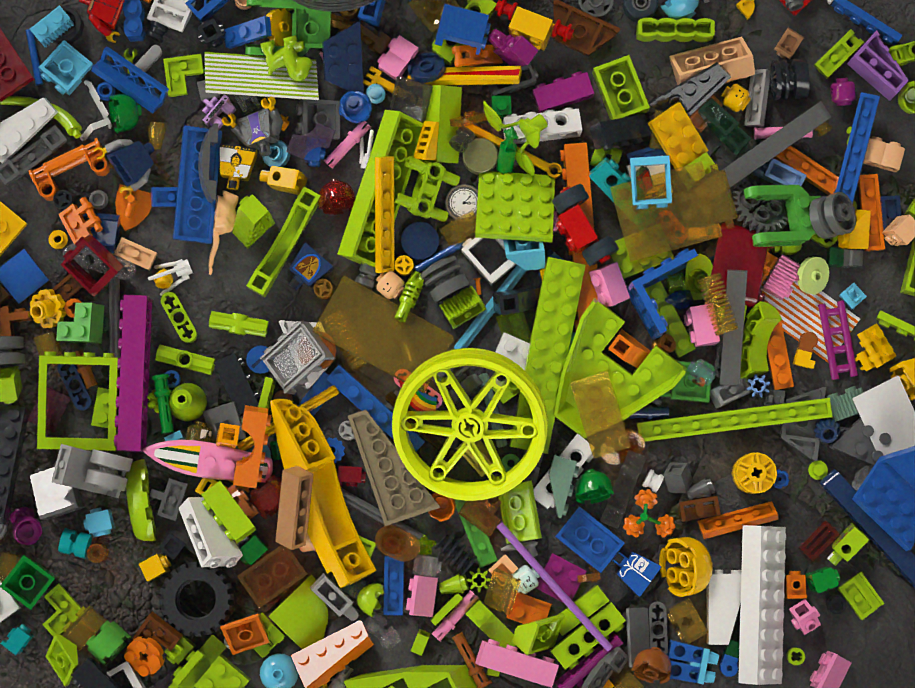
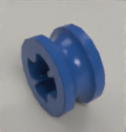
M173 370L165 373L169 374V376L175 374L174 377L177 379L176 383L172 382V385L169 384L168 380L169 388H175L180 384L181 377L179 373Z

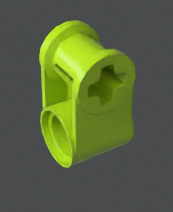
M915 41L888 48L894 61H897L900 67L915 62V54L911 50L912 47H915Z

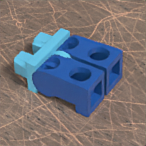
M669 639L667 656L672 659L686 661L682 663L670 660L672 665L670 679L704 684V682L714 683L715 672L707 671L706 668L707 663L717 665L718 654L707 648Z

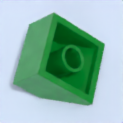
M23 555L2 582L0 588L31 610L56 576L37 562Z

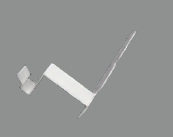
M85 80L84 84L88 86L89 93L104 119L90 124L85 132L81 134V141L86 140L95 129L108 125L109 129L112 128V123L108 118L109 113L104 104L100 102V97L94 86L88 80Z

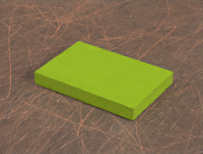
M532 480L521 482L513 489L498 496L502 521L520 542L542 538Z

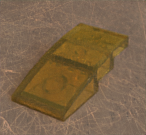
M608 371L571 382L593 458L595 459L631 447Z

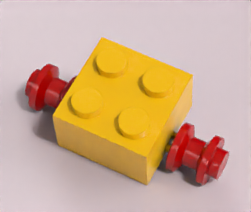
M498 0L495 7L497 16L500 17L502 14L508 16V20L511 21L509 35L513 37L523 36L538 51L540 49L545 51L550 37L555 38L558 35L562 37L563 42H566L567 39H572L575 29H572V24L564 26L561 24L560 19L554 24L553 20L518 7L516 2L511 5L507 3V0Z

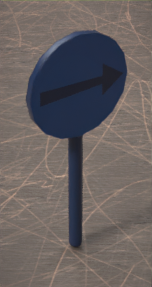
M255 346L247 354V365L254 373L263 374L270 371L263 360L260 359L268 348L266 346Z

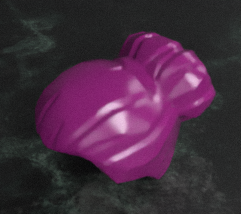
M28 507L16 508L9 517L13 524V536L20 544L32 545L40 538L42 526L39 520L35 518L33 509Z

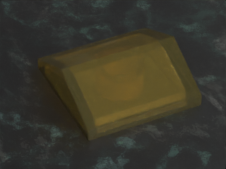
M412 0L408 3L419 20L432 33L439 28L444 4L460 7L455 0Z

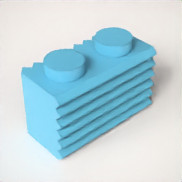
M59 5L31 27L30 30L40 43L47 47V45H50V42L53 43V40L59 38V35L62 36V33L68 31V28L71 29L74 23Z

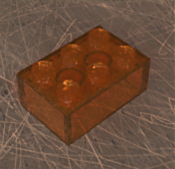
M281 545L237 577L258 608H262L307 576L308 572L294 552Z

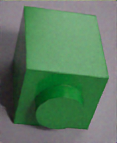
M492 96V109L498 116L503 119L507 115H511V96Z
M254 535L240 548L243 555L240 560L245 565L248 563L253 565L269 548L257 535Z

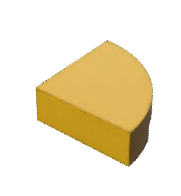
M741 0L736 4V7L747 20L754 12V0Z

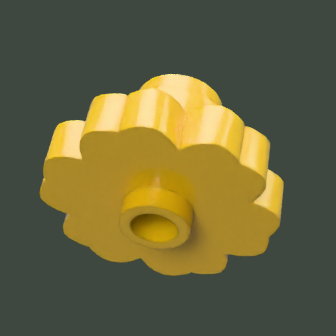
M285 8L272 9L266 15L270 17L272 34L268 38L269 41L274 40L275 46H284L283 38L292 36L291 13Z
M53 289L40 290L38 294L32 296L30 301V314L34 322L41 323L43 328L56 327L58 322L64 321L66 311L63 309L65 301L60 294L55 295Z

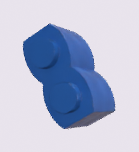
M125 0L123 4V12L126 17L124 21L125 35L130 42L144 41L146 33L143 24L145 9L140 0Z

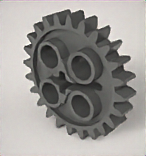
M747 181L746 184L741 183L740 186L736 187L730 196L731 200L729 203L732 204L730 209L735 210L733 215L739 217L737 221L744 222L743 227L748 225L749 231L755 229L756 234L760 231L779 232L783 230L788 222L786 201L745 199L744 189L751 186H759L756 181L753 184Z

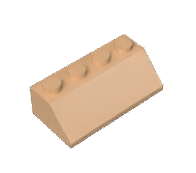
M742 37L669 56L677 85L716 62L731 75V78L726 83L755 75L753 55Z

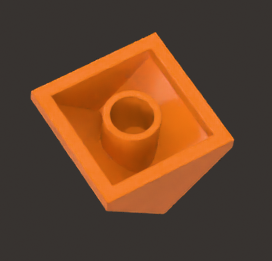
M255 614L220 626L232 655L270 643L261 614Z

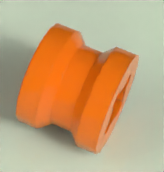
M75 298L68 300L64 306L66 314L73 319L75 315L74 304L82 303Z

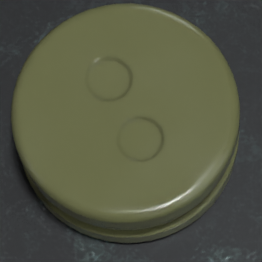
M485 138L471 140L463 150V163L466 169L473 174L479 175V173L492 171L497 164V148L491 141Z

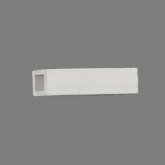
M188 497L179 507V511L201 567L216 568L226 566L230 568L235 566L237 561L243 556L233 540L230 541L224 533L226 531L223 525L219 526L214 520L213 516L215 513L212 509L208 511L202 504L203 497Z
M713 570L711 580L706 587L707 644L729 645L741 603L742 570H731V574H723V570Z

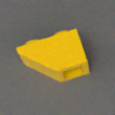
M156 554L139 564L147 582L171 571L169 568L171 566L170 560L167 556H163V554Z

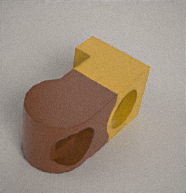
M806 332L800 336L793 365L814 369L815 361L810 359L813 348L818 343V337L815 333Z

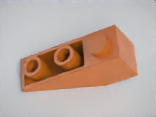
M622 329L608 347L611 352L636 368L639 367L650 353L648 348Z

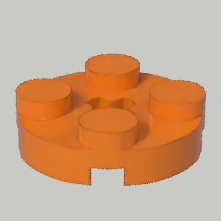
M141 636L135 638L128 645L124 658L139 675L145 677L156 673L163 666L164 660L162 655L164 651L161 645L153 638L148 637L145 639ZM146 653L148 655L147 659L142 654Z

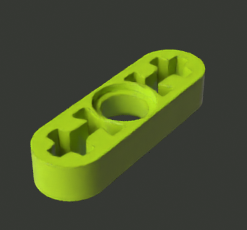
M173 292L164 293L161 297V304L179 337L186 343L194 342L197 338V330L178 296ZM167 297L175 298L173 304L175 307L179 305L180 308L173 310L169 304H165ZM177 312L184 314V320L181 323L174 321V315ZM185 325L189 331H193L191 334L192 338H184L183 335L186 334L184 329L181 328L179 330L178 327Z

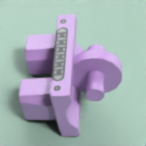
M225 94L219 101L216 97H213L211 101L203 100L206 107L202 111L207 114L203 121L208 127L217 123L218 130H220L224 124L218 116L222 112L228 115L236 111L229 97Z

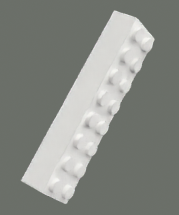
M743 525L738 683L755 685L782 684L786 527Z

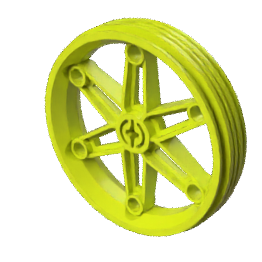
M454 349L436 355L422 363L410 374L400 389L392 417L394 443L408 471L428 489L457 500H485L504 494L516 487L536 467L544 451L547 438V410L542 394L534 380L525 370L509 358L485 349ZM477 366L493 370L495 373L471 401L450 368ZM445 372L447 377L441 378L438 373ZM503 375L506 377V380L499 381L497 376ZM433 376L448 410L408 411L409 404L417 390ZM510 381L525 396L533 419L492 413ZM451 384L465 406L458 411L446 387ZM494 387L497 390L483 413L476 407L491 388ZM412 418L416 423L410 424L407 419ZM423 420H452V427L423 424ZM488 422L517 425V429L488 430ZM529 425L533 427V430L527 431L524 427ZM408 431L448 436L431 467L416 453L410 441ZM456 437L464 441L448 462L443 460ZM482 438L493 461L490 465L475 444L476 441ZM532 438L529 448L522 459L506 472L492 439ZM469 448L489 480L465 482L445 476ZM441 468L443 472L438 473L434 469ZM498 471L502 475L494 476L492 473Z

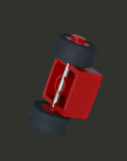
M583 185L569 186L561 190V194L552 200L560 214L555 226L559 234H564L566 237L565 244L569 251H574L575 255L583 251L582 255L589 266L599 262L602 264L611 259L610 256L616 253L619 247L612 236L597 240L596 233L579 206L589 198Z

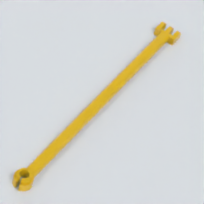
M370 66L369 71L375 73V75L366 74L365 77L370 79L371 82L363 80L365 86L369 87L371 84H380L385 90L423 109V98L382 78V71ZM461 118V129L479 138H485L500 148L501 142L504 141L503 139ZM524 150V153L530 158L534 166L547 172V175L551 178L556 179L560 177V174L553 176L550 172L554 168L557 169L558 173H562V168L558 163L550 164Z

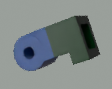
M730 639L729 645H725L719 664L720 671L727 677L734 676L738 671L737 662L739 659L740 642Z

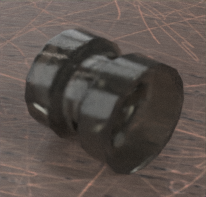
M460 126L456 131V135L450 139L449 144L454 150L464 153L468 148V143L473 141L475 135L469 128Z

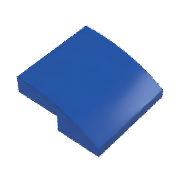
M25 249L21 250L0 267V281L18 304L49 281L48 277Z

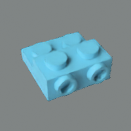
M63 40L39 66V70L42 73L40 76L47 83L52 81L56 84L55 89L62 95L67 93L70 96L82 82L81 79L93 67V63Z

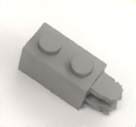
M324 573L312 584L311 590L337 615L341 616L344 614L351 621L358 618L359 614L352 606V599Z

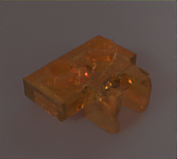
M488 499L466 501L458 514L487 536H491L501 521L500 518L494 515L501 505V501L498 500L492 504L488 502Z

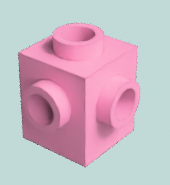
M806 599L789 609L793 617L791 623L796 630L800 629L804 635L821 625L818 619L820 616L819 612L814 606L811 607Z

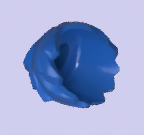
M350 91L341 98L339 115L348 121L361 123L366 121L371 115V101L366 94L359 91Z

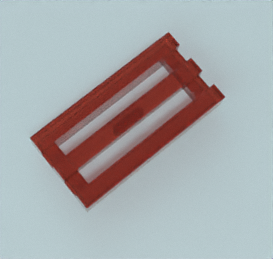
M825 520L798 548L811 561H814L840 533ZM825 527H827L828 529L808 549H806L805 547ZM832 531L834 534L812 555L810 552Z

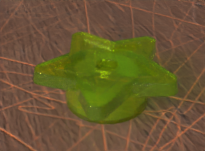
M422 535L420 540H413L411 542L416 547L415 554L431 555L432 547L437 544L434 540H428L426 535Z

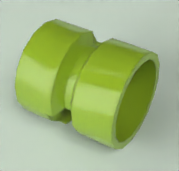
M603 148L595 149L590 165L596 167L606 157V154L612 155L611 159L618 164L623 150L618 148L604 151Z

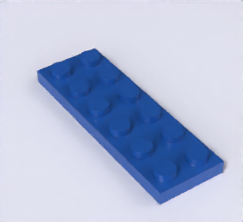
M183 126L173 240L212 244L216 200L213 202L207 201L200 184L198 172L200 148L209 130L207 128ZM218 130V143L214 146L210 145L209 180L217 182L222 138L221 130Z

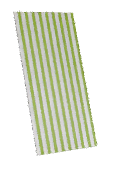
M205 52L206 93L319 100L316 60L311 59L313 66L310 68L308 77L303 81H295L290 78L285 66L274 70L270 76L268 74L269 67L266 64V56Z

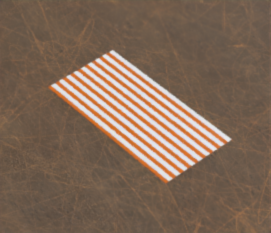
M767 278L765 279V281H764L763 284L761 285V287H760L761 289H762L763 285L765 284ZM795 280L791 285L793 291L788 298L784 297L783 300H779L762 290V293L765 294L764 302L771 304L780 312L783 331L798 342L803 333H815L818 337V343L812 352L828 362L818 305L826 304V309L838 307L837 302L822 291L816 295L804 293ZM846 309L851 333L860 318ZM839 315L828 317L830 328L841 326ZM843 334L831 335L833 347L841 346L844 343Z

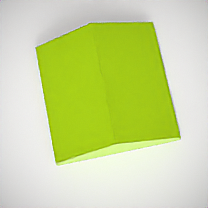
M58 633L55 634L46 658L64 686H68L72 679L71 675L78 666L77 645Z

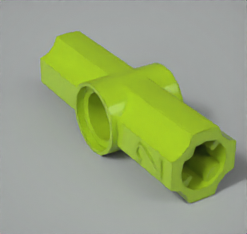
M211 311L209 328L226 330L229 333L238 335L249 334L266 337L269 321L249 318V316L243 314H226Z
M159 345L155 359L159 362L212 375L215 368L214 362H216V359L164 345ZM189 355L190 362L183 365L181 362L182 357Z

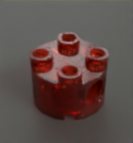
M273 475L265 481L267 484L262 488L256 487L250 492V502L258 509L263 519L268 518L267 514L271 517L279 512L281 477Z

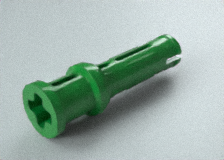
M169 374L152 376L155 384L154 396L158 400L161 434L174 432L169 402L171 390H169L167 379Z

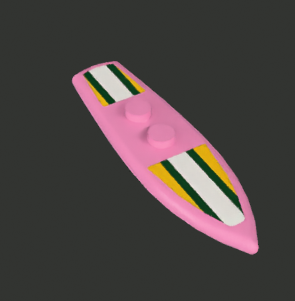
M196 440L164 441L143 448V452L153 460L174 471L196 477L230 481L234 479L236 461L242 460L251 454V452L221 445L216 446L215 443ZM265 457L264 464H260L259 471H263L261 480L263 483L269 482L273 472V461L269 457Z

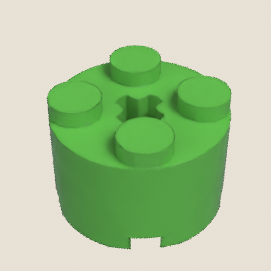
M108 620L100 627L101 632L97 636L93 635L86 643L88 645L87 651L104 666L108 664L105 661L108 659L112 661L127 645L125 640L132 638L115 621L110 623Z

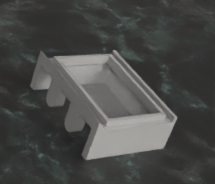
M304 321L294 323L291 326V330L281 335L277 339L278 342L274 346L268 347L264 351L265 354L260 357L283 388L284 394H295L297 391L294 388L298 384L303 385L307 383V376L311 372L320 371L322 369L320 364L323 361L335 358L311 324Z

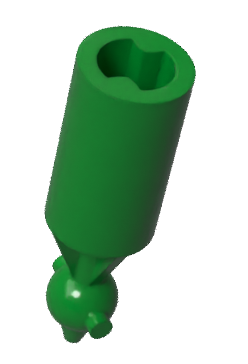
M514 127L504 130L506 139L500 144L496 169L502 174L511 173L513 170L517 145L513 140L518 139Z

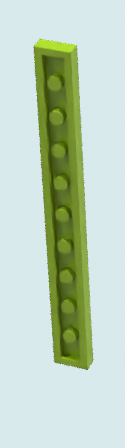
M830 398L639 422L637 423L639 442L829 418L832 417Z

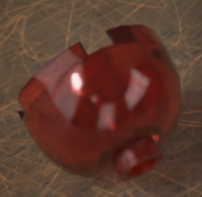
M334 179L321 187L318 193L321 195L318 206L320 210L323 209L325 214H344L342 210L348 208L349 211L352 210L356 195L348 183Z

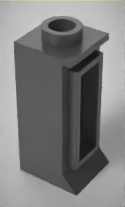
M530 63L527 66H521V75L524 74L526 81L520 82V84H514L500 90L497 84H487L491 98L492 96H503L534 86L537 81L536 79H538L536 69L532 68Z

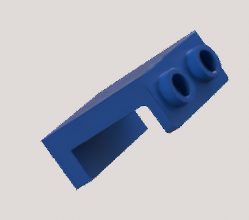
M444 4L435 45L442 46L445 39L476 47L475 54L479 55L481 48L485 49L487 38L484 37V34L488 35L491 25V23H487L489 15Z

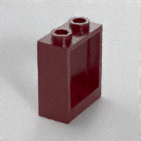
M90 234L86 238L82 236L75 243L77 247L74 250L70 249L63 256L65 260L60 265L94 297L124 266ZM86 246L110 268L98 282L74 260Z

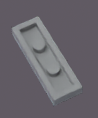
M768 69L755 70V75L750 76L749 97L751 100L746 107L744 126H764L770 83V70Z

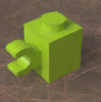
M181 633L183 635L172 651L168 649L164 651L167 654L165 657L172 664L182 663L196 647L183 633Z

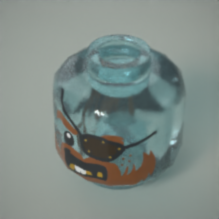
M698 359L696 362L692 360L687 368L689 372L688 379L699 387L709 386L716 376L714 372L715 367L703 359Z

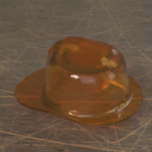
M624 428L603 443L600 454L605 462L620 464L640 454L645 448V441L636 430Z
M385 526L376 533L375 544L378 550L388 557L405 562L414 559L419 554L420 543L418 539L398 527Z

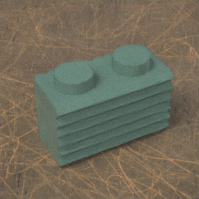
M856 386L845 389V394L840 396L838 393L826 396L830 398L832 417H829V419H835L836 422L858 414L859 412L853 398L864 393L862 387L856 389Z

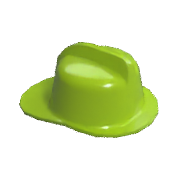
M698 254L697 257L687 261L684 289L686 294L694 300H702L708 296L713 268L711 260L702 254Z

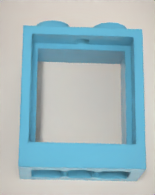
M669 156L630 158L633 206H637V209H648V205L655 204L656 208L668 207V204L672 203ZM665 165L666 198L637 200L635 167Z

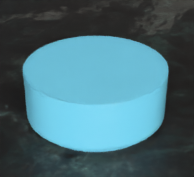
M371 84L366 90V95L371 103L378 104L385 99L386 93L380 84Z

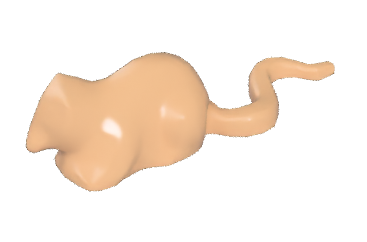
M227 191L222 192V197L216 196L213 246L209 257V275H212L214 257L219 247V236L230 233L233 230L236 219V206L239 196Z

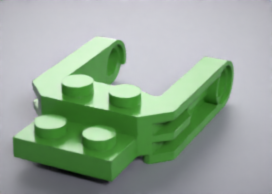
M246 0V6L294 9L292 36L296 35L297 42L304 41L303 51L297 53L299 57L304 56L311 48H322V42L331 37V11L311 9L293 0ZM245 44V54L265 55L261 45ZM275 46L274 52L278 51L284 46Z
M759 185L744 189L745 199H756V201L786 200L785 206L790 231L755 234L752 236L754 247L799 246L801 243L810 240L812 235H817L810 221L809 210L811 202L821 196H809L800 185Z

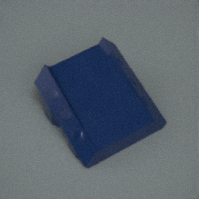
M95 213L101 220L103 230L96 232L93 227L90 231L93 237L110 253H114L117 249L120 235V215ZM84 214V215H83L84 220H85V221H88L89 218H88L87 214ZM87 246L83 249L85 251H92Z

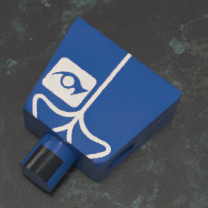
M618 552L612 560L621 567L616 574L639 597L661 568L660 565L634 552L628 558Z

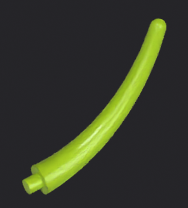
M9 96L0 102V105L28 107L40 99ZM52 104L58 111L53 118L65 128L68 135L74 136L75 139L80 138L81 125L67 111Z

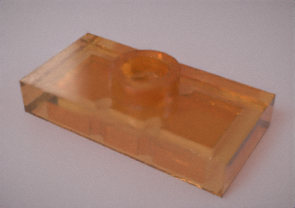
M475 111L464 112V116L449 120L452 127H464L487 121L484 112L475 113Z

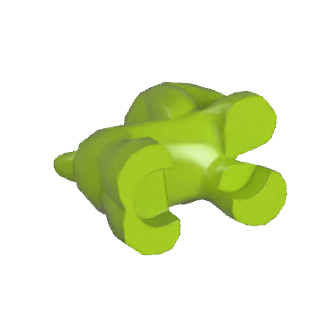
M296 35L283 38L284 47L274 52V40L260 43L261 49L266 56V64L269 67L268 74L270 76L274 70L285 66L290 78L295 81H303L308 77L313 62L310 58L297 56V53L304 49V41L297 42Z

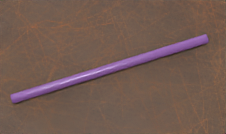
M501 522L497 526L500 532L608 652L613 647L505 524Z

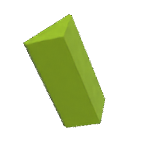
M445 85L424 86L422 123L424 121L439 122L436 160H429L431 162L459 164L462 87Z

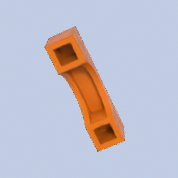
M245 405L242 430L252 437L254 449L249 456L236 461L233 485L256 488L257 482L262 480L263 471H259L260 464H264L266 452H262L263 445H267L268 434L265 433L266 426L270 427L271 415H268V408Z

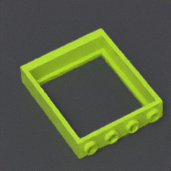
M45 351L44 355L39 356L37 449H60L61 444L83 450H117V447L114 446V437L118 435V427H115V417L118 416L116 397L119 396V389L117 388L119 369L117 362L120 357H115V353H103V356H95V353L84 352V356H76V352H64V355H56V352ZM47 364L110 365L108 439L46 437Z

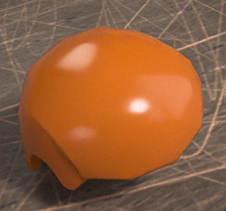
M436 492L431 494L440 508L429 511L430 516L440 522L450 519L455 513V500Z

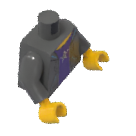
M272 96L268 98L269 103L266 98L261 100V105L264 109L239 119L237 124L235 123L236 117L232 113L228 114L231 122L226 117L222 118L223 124L226 126L231 125V130L237 138L247 147L259 150L260 156L271 154L270 145L279 141V134L283 125L277 107H274L276 99Z

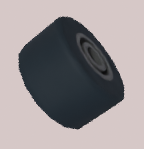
M658 0L623 1L625 15L634 22H638L642 18H652L658 7Z

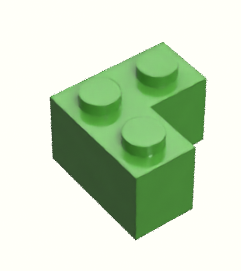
M75 303L74 322H58L56 341L102 344L104 305Z

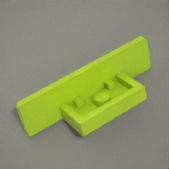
M211 635L196 652L192 651L187 656L186 660L188 662L184 667L179 666L173 673L175 678L168 688H194L198 680L227 648L226 645L217 637Z

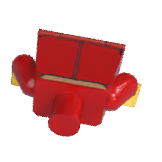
M79 0V2L89 5L87 15H89V20L94 27L106 36L109 42L116 43L112 37L113 35L120 36L119 32L112 31V29L115 30L125 0Z

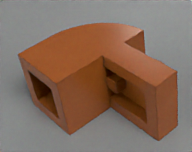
M10 306L0 308V337L15 336L14 323L32 321L30 312L26 311L25 308L14 309V313H12V307Z

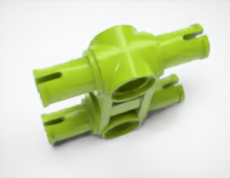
M408 156L404 166L418 171L419 175L412 196L409 197L396 192L394 203L406 207L415 216L431 217L445 222L448 218V212L434 207L442 181L457 186L460 176L446 171V168L440 163L429 160L421 161ZM431 167L434 168V175H433V176H432L431 173H430ZM420 203H421L422 206H423V209H422L421 212H420V210H419V208H418Z

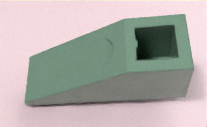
M554 455L548 475L557 517L562 518V515L566 516L569 504H566L567 496L571 497L574 485H571L573 477H577L579 466H576L577 461Z

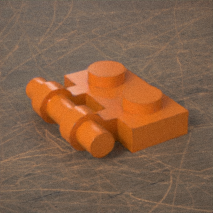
M86 197L80 199L82 206L79 208L77 205L71 204L58 214L74 245L82 236L84 238L90 234L93 236L90 231L91 228L94 227L96 232L103 230L99 216H96L92 203ZM84 214H87V216H88V218H89L88 221H85V220H84V218H83V215H84Z

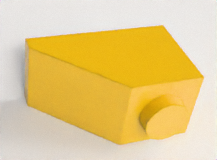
M856 209V225L854 230L848 234L838 235V247L868 249L871 211Z

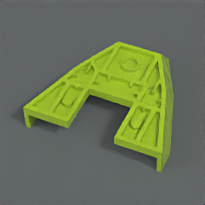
M595 298L581 316L561 373L554 410L556 418L584 439L625 420L674 388L687 371L685 366L657 345L654 346L633 374L608 357L602 351L625 321Z

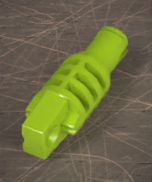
M417 271L412 272L399 298L400 306L394 318L396 320L399 319L400 322L407 321L410 309L416 305L422 290L424 280L420 276L421 273Z

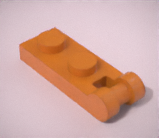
M460 45L452 47V54H455V67L500 65L503 63L502 59L493 52L495 49L493 45H486L485 49L481 48L479 55L475 54L477 48L473 46Z

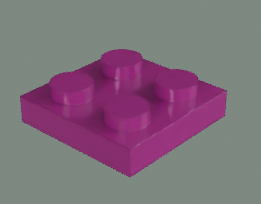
M553 553L544 568L571 600L587 572ZM540 577L538 580L539 585L536 589L563 602Z

